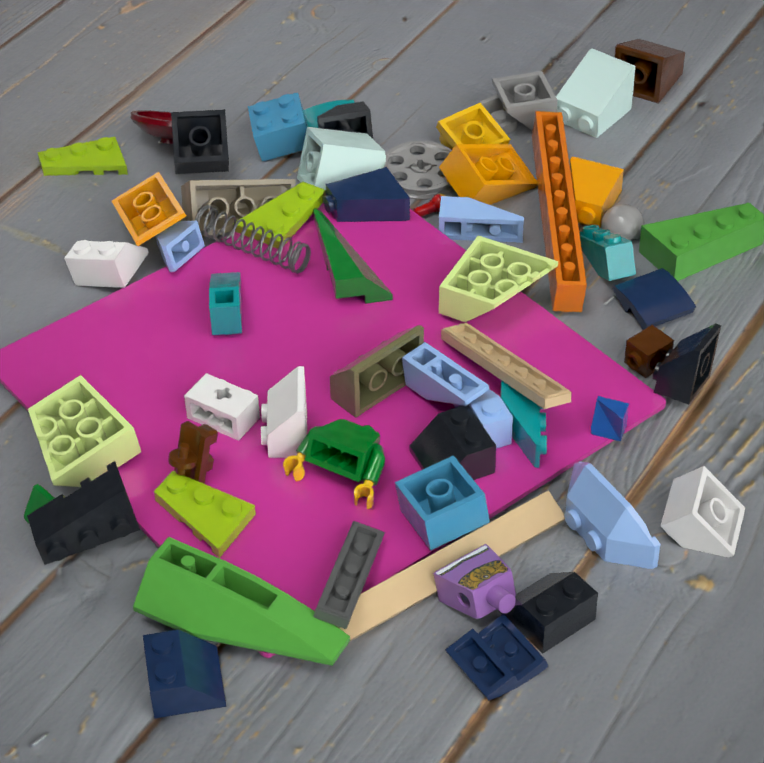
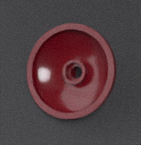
M151 110L131 112L130 118L143 131L160 137L161 143L173 144L171 112Z

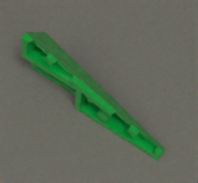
M313 209L315 226L336 299L363 295L365 304L393 300L392 292L323 212Z

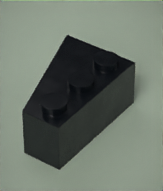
M115 461L106 466L107 472L94 480L88 477L81 481V488L67 497L61 494L27 515L36 547L44 565L60 561L65 557L87 549H93L98 545L125 537L140 530Z

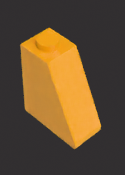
M572 156L570 159V172L578 223L599 225V228H601L604 214L613 207L622 191L624 169Z

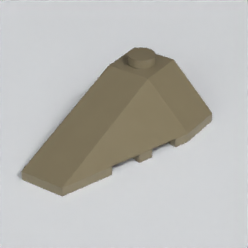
M189 180L181 186L182 208L187 215L185 220L195 221L199 210L209 205L217 208L218 215L224 211L227 214V219L235 215L238 221L296 186V180ZM210 209L204 211L200 218V232L204 230L205 217ZM211 213L207 219L206 227L210 221ZM224 214L219 217L216 223L215 235L219 233L224 225ZM234 218L228 221L225 234L232 231ZM213 229L207 233L209 236H214Z

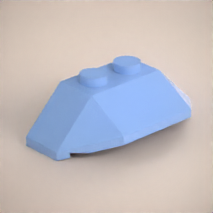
M582 461L574 463L567 493L566 512L564 514L567 525L572 530H576L585 540L588 548L591 551H595L605 562L647 569L658 567L661 544L655 536L650 535L646 524L633 506L591 463Z

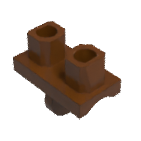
M189 421L181 424L178 449L172 450L168 457L169 464L175 467L174 471L178 475H184L203 484L205 483L206 472L213 469L214 459L209 451L210 445L217 442V430L207 424L199 427Z

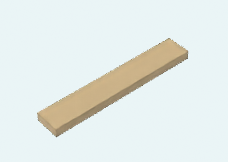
M468 323L441 329V339L543 409L571 402V391Z

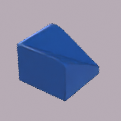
M598 396L591 425V434L621 442L627 427L629 403Z

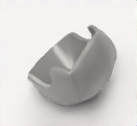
M616 204L606 211L602 218L601 226L602 229H608L611 233L620 234L621 237L628 240H638L641 235V225H644L642 213L636 207L628 204Z

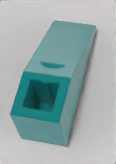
M599 225L582 227V231L579 232L581 248L598 276L612 281L636 275L632 241L621 237L620 234L611 233L608 229L599 228Z
M240 272L211 274L209 310L212 335L242 333Z
M501 380V399L513 416L512 438L535 468H539L540 455H546L547 435H541V432H546V413L540 412V409H543L542 407Z

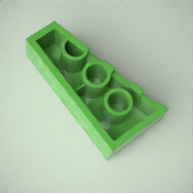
M745 203L641 225L639 253L657 269H665L679 281L762 245L764 242V214L751 203Z

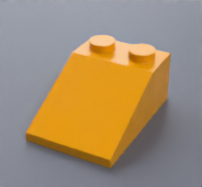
M456 144L439 166L445 175L446 181L453 187L459 197H469L489 205L537 187V180L511 144Z
M159 172L112 200L114 207L137 246L187 216Z

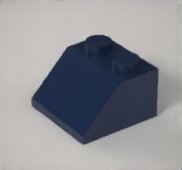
M179 629L143 635L154 719L226 707L216 645Z

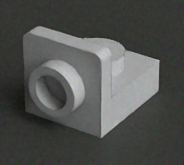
M498 94L479 101L506 134L517 130V121L502 109L503 104Z

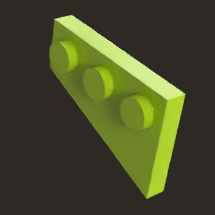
M115 136L109 138L102 137L94 141L78 142L65 147L49 148L45 151L37 152L44 176L77 175L80 171H93L94 175H104V171L118 170V175H128L127 165Z
M302 181L241 219L245 220L246 225L251 222L254 223L255 230L262 226L264 234L268 230L273 231L274 237L277 234H282L284 241L288 237L292 238L313 214V209H318L323 203L326 190ZM242 221L235 229V232L240 234L243 230ZM252 225L247 228L245 236L251 237ZM262 229L256 232L255 240L260 241ZM271 233L266 235L263 243L269 245ZM280 236L276 238L272 247L279 248Z
M172 471L154 491L155 501L176 520L184 522L193 531V535L200 541L204 540L212 548V552L219 558L256 515L255 505L187 476L178 475L175 471Z

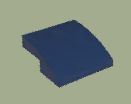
M663 268L617 284L612 288L625 312L632 311L643 330L651 325L656 327L693 313L696 305L681 284Z
M504 614L479 633L472 628L445 649L446 653L488 701L514 690L549 667L546 659Z

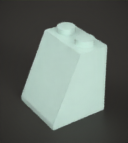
M591 48L556 96L558 100L557 112H562L563 123L598 138L631 110L635 65Z
M307 127L297 179L300 182L303 181L326 190V184L383 168L386 162L385 150L365 133Z

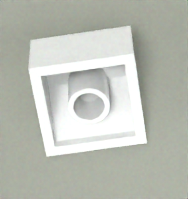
M81 240L73 245L64 259L75 286L125 288L149 251L145 247L127 242Z
M298 366L268 390L267 404L261 405L262 423H267V426H261V444L268 445L269 458L296 456L298 454L296 452L297 448L307 435L304 366Z
M702 466L673 479L661 527L683 548L729 558L735 554L745 507L705 466Z

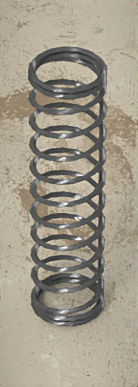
M209 205L202 207L196 215L195 221L199 225L204 211L210 209L205 217L204 230L201 231V235H206L210 239L214 238L220 243L224 242L227 246L233 245L235 249H242L247 254L252 253L254 257H261L264 261L270 260L274 265L280 264L282 268H289L291 272L296 274L302 272L310 260L311 250L308 244H301L300 241H297L292 246L293 242L290 237L283 241L282 234H277L274 237L272 230H268L264 234L262 226L255 230L254 223L251 222L246 225L244 219L237 221L235 215L227 219L226 212L223 211L218 215L217 208ZM211 213L210 221L206 227L207 219ZM224 214V225L219 233L215 235L216 223L219 217ZM231 218H234L232 231L224 238L226 225ZM242 221L243 230L239 238L234 242L235 229ZM252 225L251 237L243 246L244 234L247 228ZM213 229L214 236H209L207 233ZM259 229H262L261 239L257 246L252 249L254 236ZM221 233L223 240L217 238ZM271 233L270 243L262 253L263 241L266 235ZM230 236L232 241L231 244L226 242V240L230 238ZM278 236H280L281 242L279 248L276 251V253L271 257V251L274 241ZM241 239V247H237L235 244ZM287 240H290L289 250L281 260L283 246ZM249 243L251 251L244 249ZM260 246V254L257 255L254 251ZM305 247L306 254L302 265L297 270H295V263L301 254L302 248ZM269 250V258H264L263 255ZM279 253V262H274L272 259ZM288 257L289 266H284L282 262Z

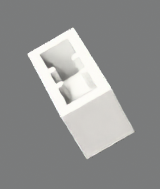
M207 373L184 395L188 419L202 425L207 424L217 430V432L238 441L260 418L257 394Z

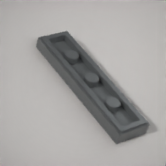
M353 521L317 604L314 618L347 629L385 532Z

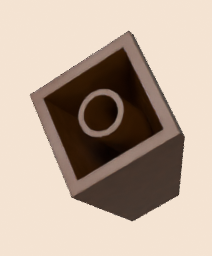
M642 39L619 43L615 46V58L635 65L634 97L659 104L683 74L684 51Z

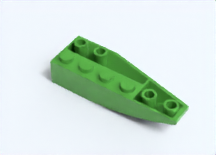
M168 537L149 559L133 605L135 612L200 639L332 666L350 642L348 634L331 623L314 618V610L289 594L225 560L171 537Z

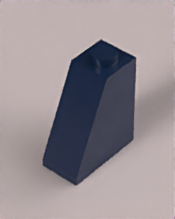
M387 167L326 184V196L323 197V203L328 213L331 212L337 222L410 220V197Z

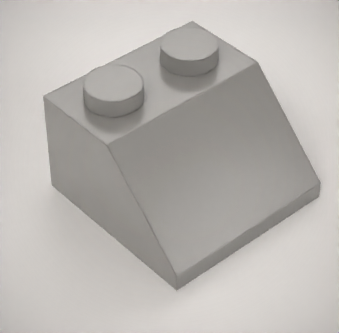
M542 71L492 79V84L506 112L529 129L533 130L535 111L557 112L558 100Z

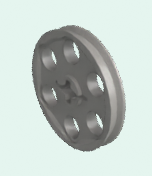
M411 141L399 144L386 152L384 167L388 168L395 179H405V181L398 183L410 199H432L436 194L445 195L453 190V187L446 179L440 177L444 175L439 168L442 162L437 161L440 158L445 159L452 151L450 148L430 141ZM414 152H421V153H423V154H422V155H413L412 153H414ZM392 162H400V163H402V164H400V165H392V164H390V163H392ZM420 185H429L430 187H429V188H420V187H418V186H420Z

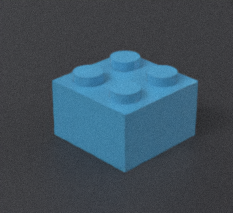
M298 92L285 94L280 98L266 102L261 101L255 105L248 106L253 137L262 162L303 150L308 123Z
M454 455L395 482L401 512L430 550L490 523L485 493Z

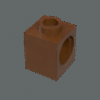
M651 325L626 340L624 363L644 378H647L653 374L657 363L664 361L668 350H673L674 340L654 325Z

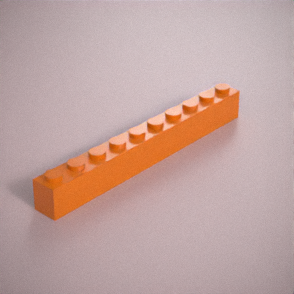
M535 111L532 144L545 252L547 258L559 261L558 266L548 272L552 310L582 312L587 283L562 112Z

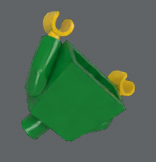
M339 419L324 426H315L310 429L297 448L296 452L298 454L296 456H289L284 460L283 468L285 474L288 476L293 470L295 481H300L305 476L303 462L307 461L359 482L362 480L364 483L359 484L354 489V503L357 505L360 497H368L367 509H370L374 504V491L372 487L378 484L385 465L384 449L379 444L381 436L370 425L361 426L345 419Z

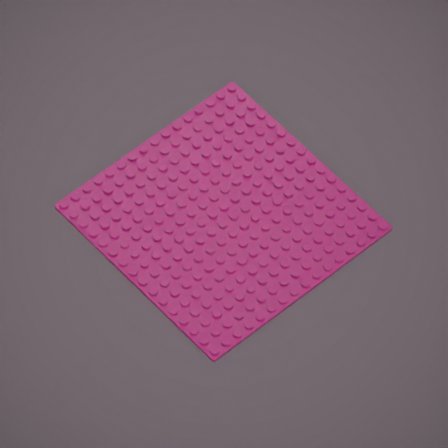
M324 203L318 207V210L323 212L392 292L393 300L365 304L363 295L336 299L312 214L291 238L292 246L297 241H300L301 244H308L311 250L310 260L302 272L296 274L291 272L289 268H282L280 264L274 265L270 260L264 261L261 257H254L252 253L247 254L242 249H235L233 245L227 246L224 242L216 241L202 248L175 272H169L166 266L1 348L0 383L28 411V408L81 375L134 427L141 453L118 467L139 528L158 548L168 537H171L215 557L218 556L212 552V548L208 543L196 538L189 526L184 522L176 520L155 501L154 491L175 470V467L169 464L168 457L172 450L178 449L181 424L189 421L198 427L202 425L187 418L184 395L206 373L257 394L260 418L239 441L218 432L217 442L210 445L209 453L212 455L214 463L213 469L206 472L204 484L255 505L256 515L227 548L220 559L261 578L315 611L353 521L385 532L361 592L363 593L460 538L458 537L430 550L401 512L395 482L422 470L411 454L409 445L438 413L455 408L454 405L427 400L406 385L356 418L331 400L330 376L337 370L355 361L359 356L374 349L383 341L388 340L399 332L421 325L424 327V342L487 383L489 389L501 397V379L441 339V329L468 323L572 392L571 402L548 409H540V412L546 413V432H541V435H547L546 455H540L539 468H535L512 438V444L496 449L495 473L474 480L485 493L489 519L573 467L574 463L584 460L614 441L591 434V425L598 396L629 403L627 427L624 434L660 412L666 406L665 398L654 393L653 389L521 291L495 309L467 322L439 314V286L466 250L411 209L410 220L337 222L332 213L326 211ZM234 233V242L239 238L240 233ZM244 235L243 246L248 242L250 237ZM231 236L226 240L227 243H232ZM241 239L235 244L237 247H241ZM253 239L252 249L257 246L259 241ZM290 240L283 246L281 260L289 250ZM250 243L244 248L245 250L251 251ZM265 243L262 245V253L268 247ZM260 246L254 251L257 255L260 254ZM272 247L271 257L276 253L277 248ZM305 247L302 248L301 254L295 263V270H297L304 261L306 254ZM269 250L263 255L264 258H269ZM279 253L272 259L274 262H279ZM288 257L282 262L284 266H289ZM240 272L242 333L212 335L209 310L211 274ZM298 366H304L307 434L315 426H324L339 419H345L361 426L370 425L376 432H379L381 436L379 444L384 449L385 465L378 484L372 487L374 491V504L370 509H367L368 497H360L357 505L354 503V489L359 484H363L364 481H354L307 461L303 462L305 476L300 481H295L293 470L288 476L285 474L283 462L286 458H269L268 445L261 444V426H267V423H262L261 405L267 404L268 390ZM258 651L265 658H270L276 655L273 653Z

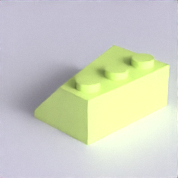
M478 235L439 286V314L463 322L472 320L495 309L556 268L559 261Z
M81 375L28 408L54 486L81 487L80 482L89 477L91 480H94L107 472L106 466L113 461L116 462L117 467H120L141 453L134 427Z

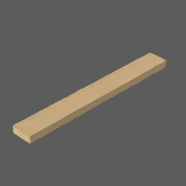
M549 490L361 593L347 629L337 627L350 636V641L358 638L437 593L433 575L437 570L484 544H487L501 557L565 520L564 513Z

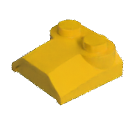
M481 103L439 120L436 126L440 132L439 139L441 144L450 149H453L456 144H509L511 140Z

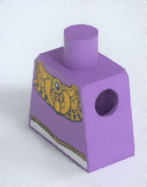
M487 544L433 573L439 601L475 619L482 618L496 609L501 613H508L515 606L516 591L512 571Z

